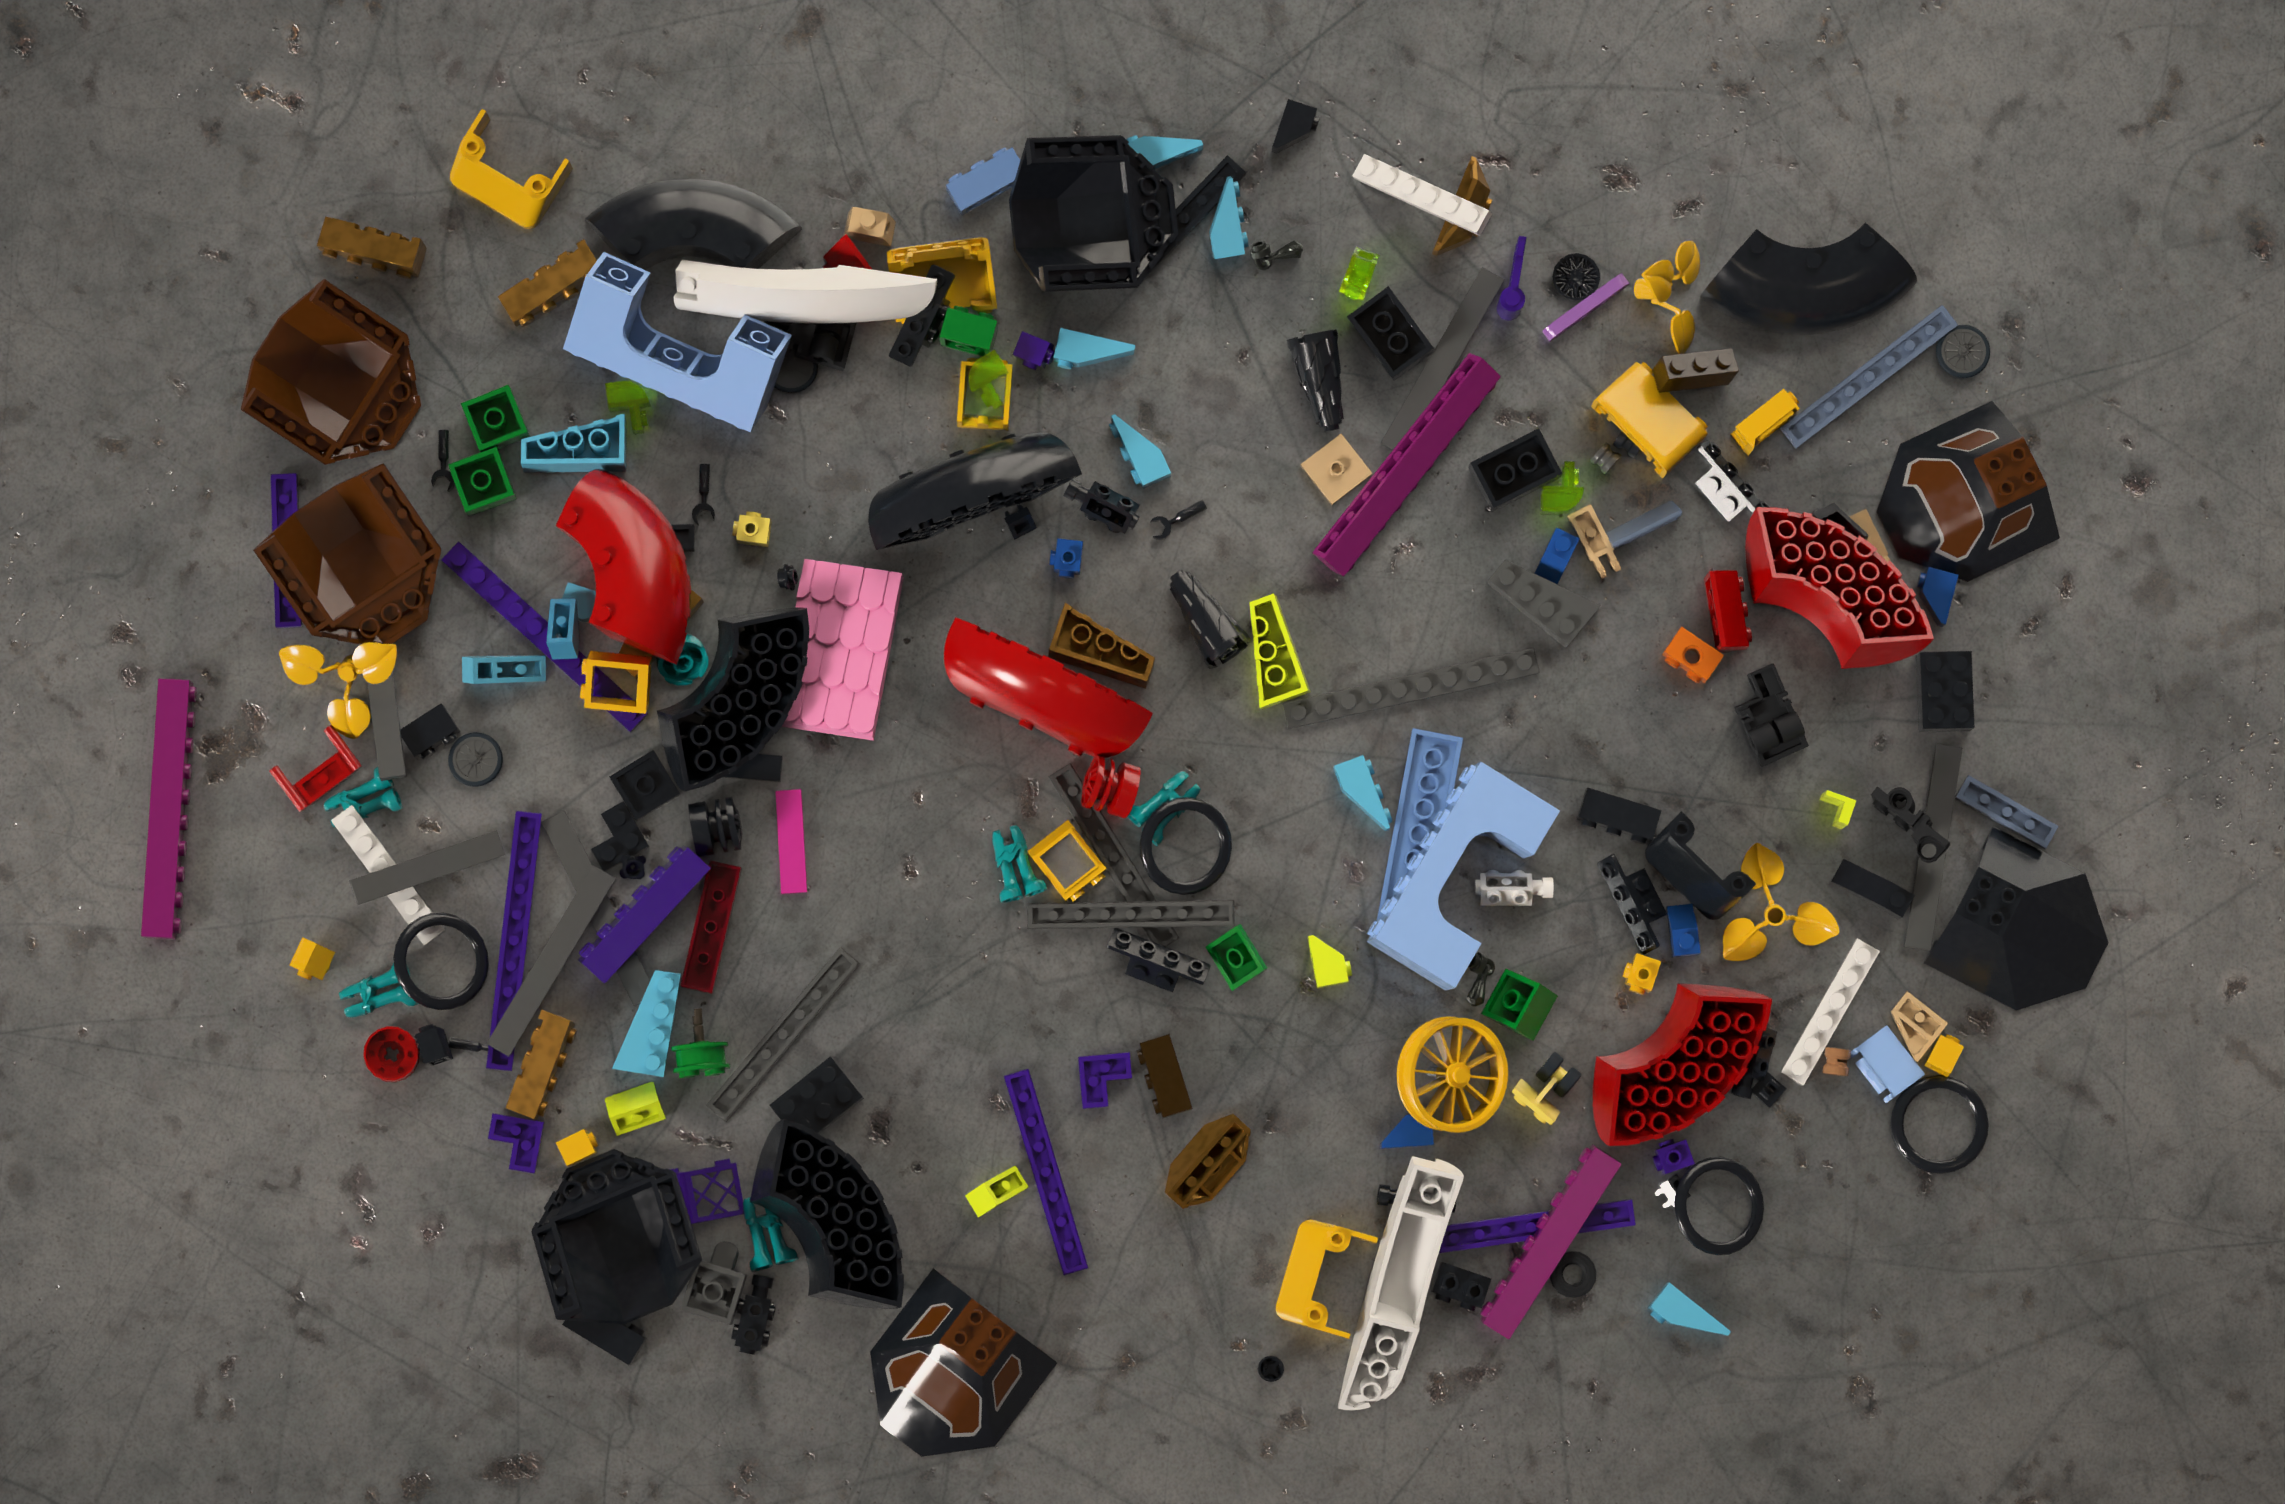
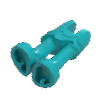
M378 767L374 769V777L370 781L354 789L339 792L324 803L326 812L341 806L346 810L353 805L363 819L369 818L368 814L381 809L389 808L394 812L402 809L403 806L395 788H391L382 795L363 804L356 802L373 793L394 786L392 779L380 780Z
M1181 771L1167 780L1159 792L1141 806L1133 805L1127 817L1137 827H1141L1151 814L1167 800L1171 801L1183 797L1196 798L1201 788L1195 784L1181 797L1175 789L1181 786L1189 777L1185 771ZM1185 810L1172 813L1162 820L1153 835L1152 843L1155 846H1158L1163 841V830L1176 815L1179 818Z
M1017 825L1010 826L1013 844L1004 846L1005 842L1001 836L1000 829L993 831L992 834L995 862H997V869L1001 867L1004 879V889L999 893L1001 903L1023 898L1012 865L1015 858L1026 897L1037 895L1048 889L1045 881L1037 879L1033 873L1027 854V842Z
M394 963L386 973L375 978L372 975L366 979L363 978L360 982L350 985L339 992L340 1000L361 995L363 1002L344 1009L346 1017L352 1018L367 1015L377 1008L395 1002H402L408 1007L418 1005L419 1003L410 998L401 985L376 995L378 989L399 983L394 971Z
M751 1197L745 1198L743 1202L744 1218L746 1225L749 1226L754 1245V1257L750 1261L751 1272L765 1270L773 1266L762 1227L769 1232L776 1265L798 1260L796 1250L789 1248L783 1239L780 1227L784 1226L781 1223V1218L766 1208V1214L756 1216V1207L753 1203H750Z

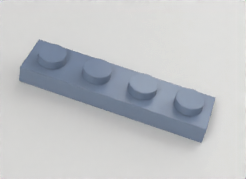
M1969 775L1955 796V799L2043 849L2047 848L2059 827Z

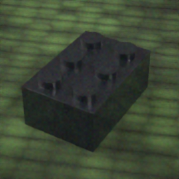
M1389 286L1347 316L1393 381L1435 352L1434 347Z
M1539 428L1470 462L1468 467L1491 512L1560 479L1562 476V472Z
M1972 651L1919 652L1916 655L1919 732H1956L1974 729Z
M830 1056L769 1106L780 1120L785 1119L804 1125L820 1134L863 1100L864 1097Z

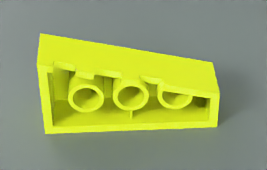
M1273 593L1249 602L1260 709L1263 710L1310 693L1277 596Z

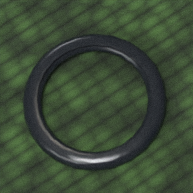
M1192 797L1176 798L1165 802L1157 808L1147 819L1140 839V857L1150 879L1160 888L1180 895L1196 894L1216 883L1225 872L1232 851L1231 833L1228 823L1222 814L1212 804ZM1181 810L1197 811L1205 815L1214 824L1220 840V850L1215 865L1202 878L1190 882L1175 881L1167 877L1156 865L1152 854L1153 835L1158 825L1170 814Z
M441 912L421 916L403 930L395 945L393 960L398 982L410 998L426 1008L451 1010L463 1006L477 995L487 978L489 961L484 940L476 928L457 915ZM444 925L457 929L468 938L476 954V969L471 982L464 990L449 997L431 996L421 991L414 984L407 970L406 956L411 941L419 932L431 926Z
M1929 1076L1916 1081L1901 1093L1892 1110L1891 1132L1898 1151L1909 1163L1926 1172L1943 1174L1955 1172L1966 1167L1982 1151L1988 1137L1989 1121L1982 1099L1965 1082L1950 1076ZM1942 1088L1958 1093L1966 1099L1975 1115L1976 1128L1971 1144L1963 1153L1950 1160L1938 1161L1923 1157L1912 1148L1905 1136L1903 1124L1907 1107L1915 1097L1929 1089Z
M1709 1157L1698 1161L1681 1178L1675 1194V1217L1680 1230L1694 1247L1708 1254L1717 1256L1730 1255L1740 1251L1756 1236L1763 1220L1764 1201L1757 1180L1744 1165L1730 1158ZM1711 1170H1725L1737 1175L1748 1188L1751 1197L1752 1212L1747 1227L1742 1234L1728 1242H1713L1702 1237L1691 1225L1687 1214L1686 1202L1691 1185L1699 1176Z

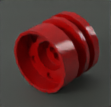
M1096 755L1083 781L1082 806L1090 809L1094 805V810L1101 811L1107 801L1108 814L1126 818L1132 810L1137 796L1141 776L1140 767L1122 762L1115 772V761L1108 758L1105 762V757Z
M387 1026L377 1029L369 1036L364 1045L363 1057L366 1067L375 1077L385 1082H398L407 1079L414 1073L419 1063L420 1052L415 1039L409 1032L399 1027ZM390 1048L393 1051H399L395 1062L391 1059H385L388 1055L387 1050Z

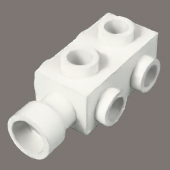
M1489 870L1486 873H1480V880H1475V895H1480V906H1532L1533 895H1542V898H1553V877H1542V880H1532V873H1525L1522 870H1515L1512 873H1499L1496 870Z

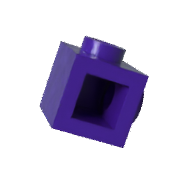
M1022 331L1012 355L1022 359V365L1036 370L1039 366L1045 369L1046 364H1051L1055 350H1053L1054 345Z
M1674 1139L1661 1142L1659 1143L1660 1149L1655 1150L1656 1156L1652 1157L1656 1170L1662 1171L1663 1175L1695 1164L1687 1140L1675 1143Z

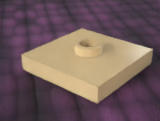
M1339 434L1300 465L1331 505L1335 504L1373 474L1342 434Z

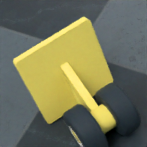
M1556 1052L1536 1072V1076L1542 1082H1546L1551 1078L1539 1093L1522 1078L1512 1090V1093L1515 1094L1514 1099L1524 1107L1529 1106L1534 1111V1116L1544 1124L1547 1122L1550 1125L1555 1122L1560 1111L1545 1099L1544 1096L1557 1083L1553 1090L1560 1097H1564L1581 1077V1073L1574 1067L1568 1072L1560 1066L1564 1059Z

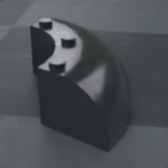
M695 178L664 180L636 187L604 203L585 218L588 225L621 260L644 270L666 261V259L680 256L705 257L716 260L725 266L759 269L802 230V227L786 212L754 192L728 183Z
M1866 222L1849 237L1834 244L1816 248H1800L1785 245L1767 237L1756 229L1709 283L1700 298L1726 316L1729 315L1748 326L1751 325L1773 333L1814 335L1850 328L1873 318L1900 300L1917 283V276L1905 258Z
M1034 432L1020 436L1010 434L1001 438V441L965 453L964 450H959L949 455L950 458L915 473L912 471L900 475L898 481L877 492L870 504L868 515L872 541L875 549L880 550L927 540L955 527L957 524L976 519L1003 507L1008 508L1033 501L1082 475V472L1070 448L1061 439L1047 432Z
M781 608L718 619L717 652L705 679L682 701L670 707L657 710L666 758L673 778L682 791L686 792L716 782V780L727 774L735 772L748 760L753 759L782 727L794 700L797 699L802 686L805 666H807L809 641L807 608Z
M785 1119L780 1120L770 1131L761 1151L755 1172L750 1203L762 1206L776 1214L797 1236L808 1263V1296L863 1308H901L904 1290V1274H902L901 1258H903L902 1249L899 1247L896 1235L898 1232L892 1214L888 1212L879 1188L861 1169L862 1166L849 1153H845L835 1145V1142L829 1138H824L804 1125Z

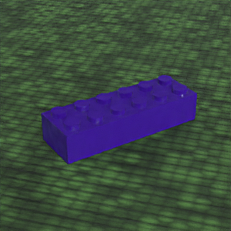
M684 845L681 848L676 846L666 857L669 861L664 867L657 866L649 875L652 880L646 886L641 884L631 896L634 899L629 905H621L614 913L616 919L610 925L605 923L598 930L596 935L599 937L593 944L588 942L579 951L581 957L578 961L604 984L711 869L688 847Z

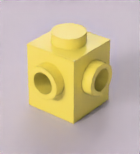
M746 512V515H739V521H734L732 536H736L738 544L768 547L772 524L771 519L762 518L761 513Z

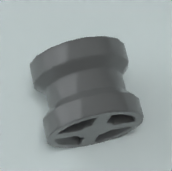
M1606 442L1590 459V462L1593 465L1597 464L1605 475L1622 455L1618 452H1613L1610 449V445Z

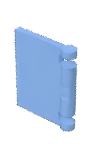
M1887 1025L1851 1051L1850 1058L1855 1057L1858 1053L1863 1056L1855 1064L1877 1093L1881 1094L1886 1089L1890 1091L1891 1094L1883 1099L1886 1104L1925 1075Z

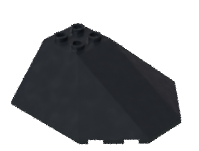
M1123 136L1027 138L1009 197L1014 251L1043 292L1138 288L1149 270L1153 269L1169 244L1178 236L1173 184L1166 177L1163 178L1153 169L1154 166L1141 153H1137L1128 145L1129 141Z
M1992 826L1981 848L1984 851L1978 868L1953 917L1939 939L1934 941L1924 964L2015 1011L2086 989L2109 943L2086 873Z
M616 1149L567 1168L561 1177L563 1179L556 1192L553 1191L544 1207L545 1212L539 1223H535L531 1231L556 1319L627 1324L673 1305L702 1261L677 1174L667 1168H659L643 1159L627 1156Z

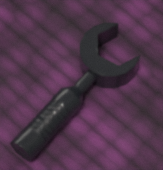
M439 430L438 459L441 462V469L434 472L431 483L434 487L438 478L446 477L450 482L447 491L450 492L454 488L455 483L451 472L446 470V462L449 459V430Z
M700 464L701 503L692 510V518L698 526L696 517L702 511L711 512L712 518L715 520L714 509L706 503L709 493L710 464Z
M1201 500L1178 512L1176 517L1171 520L1163 516L1154 517L1150 523L1159 521L1163 525L1164 531L1162 535L1153 536V538L1156 540L1166 539L1171 533L1172 524L1183 522L1207 509L1204 501Z
M452 1037L449 1041V1048L473 1052L488 1051L489 1047L482 1045L480 1042Z

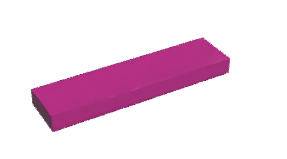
M802 790L775 791L781 894L807 893Z

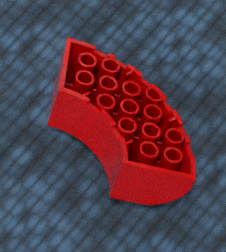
M604 469L590 471L578 482L571 492L556 523L557 528L582 545L593 566L596 596L589 623L615 641L677 665L687 636L685 631L691 609H689L691 583L681 543L677 539L672 529L673 527L666 516L638 488Z
M1757 507L1748 524L1745 547L1746 568L1753 603L1781 606L1808 619L1826 636L1833 646L1841 669L1873 667L1900 661L1922 651L1933 641L1934 637L1924 609L1921 610L1915 599L1916 594L1912 588L1909 589L1901 578L1902 574L1890 560L1887 562L1877 553L1878 549L1861 536L1857 538L1844 530V526L1828 519L1824 521L1815 518L1811 513L1803 512V514L1790 512L1786 508Z
M955 617L945 642L944 664L950 682L958 691L971 698L969 703L981 709L984 706H988L1019 720L1018 725L1030 731L1034 727L1068 745V751L1080 757L1083 753L1093 757L1099 755L1105 758L1118 755L1128 749L1147 727L1153 713L1141 705L1117 695L1116 691L1096 683L1097 681L1080 672L1076 673L1064 667V664L1045 655L1041 656L1030 651L1028 647L1013 640L1010 641L992 631L989 633L980 629L981 627Z
M1678 983L1669 1013L1659 1028L1649 1038L1625 1052L1609 1056H1596L1593 1081V1114L1596 1129L1601 1140L1608 1146H1628L1640 1144V1142L1651 1139L1664 1138L1663 1136L1671 1132L1685 1129L1704 1113H1709L1725 1099V1095L1733 1085H1737L1748 1070L1746 1068L1753 1055L1757 1054L1760 1047L1758 1046L1763 1031H1766L1769 1021L1772 998L1757 992L1732 987Z

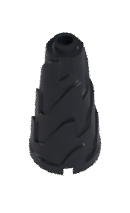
M1337 329L1304 335L1299 339L1295 337L1287 340L1300 381L1303 383L1306 396L1312 407L1316 424L1320 428L1324 427V432L1340 429L1339 424L1344 419L1341 402V367Z
M1180 570L1171 576L1170 591L1181 608L1184 620L1209 669L1218 667L1214 661L1219 659L1224 664L1241 653L1248 646L1246 642L1251 643V638L1245 630L1241 629L1234 618L1205 590L1193 574L1191 575L1190 572Z

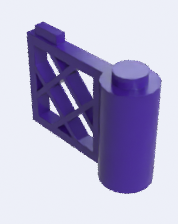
M1524 236L1518 237L1515 245L1509 287L1502 291L1496 306L1498 315L1506 321L1516 319L1520 315L1525 303V295L1518 288L1527 238Z
M730 1159L714 1161L715 1167L679 1173V1168L669 1169L677 1174L691 1224L744 1214L736 1163H731ZM731 1169L733 1181L726 1188L715 1179L720 1171ZM716 1172L713 1178L707 1175L708 1173ZM702 1175L710 1180L702 1193L693 1188L691 1176ZM712 1183L725 1191L718 1203L705 1196ZM733 1185L735 1187L736 1194L730 1191ZM694 1192L700 1196L697 1201H695ZM728 1193L737 1199L739 1210L728 1212L720 1206ZM702 1198L715 1206L710 1215L698 1217L696 1206ZM717 1208H718L719 1210H721L722 1212H724V1213L714 1214L715 1211L717 1210Z

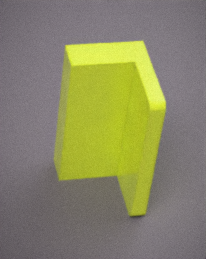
M1829 790L1822 793L1819 800L1838 806L1832 826L1843 829L1849 824L1857 800Z
M649 1082L605 1098L608 1115L617 1136L666 1119L654 1082Z

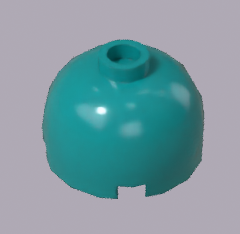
M687 634L677 665L658 657L656 658L659 673L668 683L680 686L693 683L692 680L698 676L701 678L708 668L709 658L702 642L695 636Z

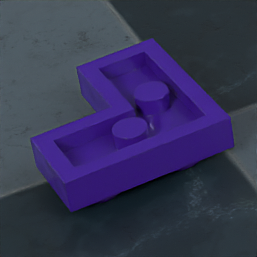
M1130 1052L1078 1057L1083 1109L1109 1107L1106 1081L1132 1079Z
M492 1113L488 1139L513 1143L509 1169L535 1174L545 1122Z

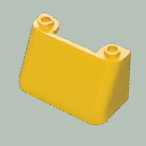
M969 238L901 247L887 251L889 272L926 277L931 265L934 264L953 273L955 278L945 299L950 301V308L954 309V306L972 307L978 314L979 312L991 313L992 309H998L989 241L987 238ZM906 318L895 320L896 322H901L902 324H904Z
M1635 362L1593 401L1591 407L1599 415L1602 413L1604 415L1609 414L1606 419L1609 422L1612 421L1647 456L1646 459L1649 462L1654 459L1653 464L1656 466L1654 470L1664 478L1708 435L1706 431L1708 426L1700 417L1694 418L1669 392L1659 393L1652 375V369L1645 362L1641 364Z

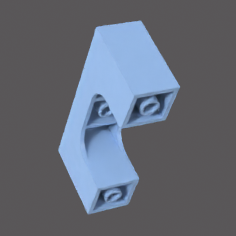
M603 252L585 277L563 349L574 356L591 361L599 367H604L618 373L624 378L636 381L646 388L654 389L669 398L688 404L691 408L699 409L716 419L724 420L739 429L751 432L768 406L792 335L748 315H744L729 336L723 354L714 355L701 351L653 329L643 318L641 301L651 272Z
M1483 762L1475 765L1471 764L1469 768L1466 767L1458 779L1461 781L1460 786L1456 790L1453 789L1445 801L1448 803L1447 808L1443 812L1439 811L1432 823L1435 825V828L1430 834L1426 833L1419 845L1422 847V850L1417 856H1412L1406 867L1409 869L1407 875L1400 877L1393 888L1396 891L1394 897L1387 899L1380 910L1383 913L1381 919L1377 922L1374 921L1367 932L1370 936L1367 940L1369 944L1445 991L1456 988L1482 944L1448 923L1443 918L1438 905L1440 891L1467 845L1475 836H1484L1496 841L1523 859L1535 854L1560 812L1557 808Z

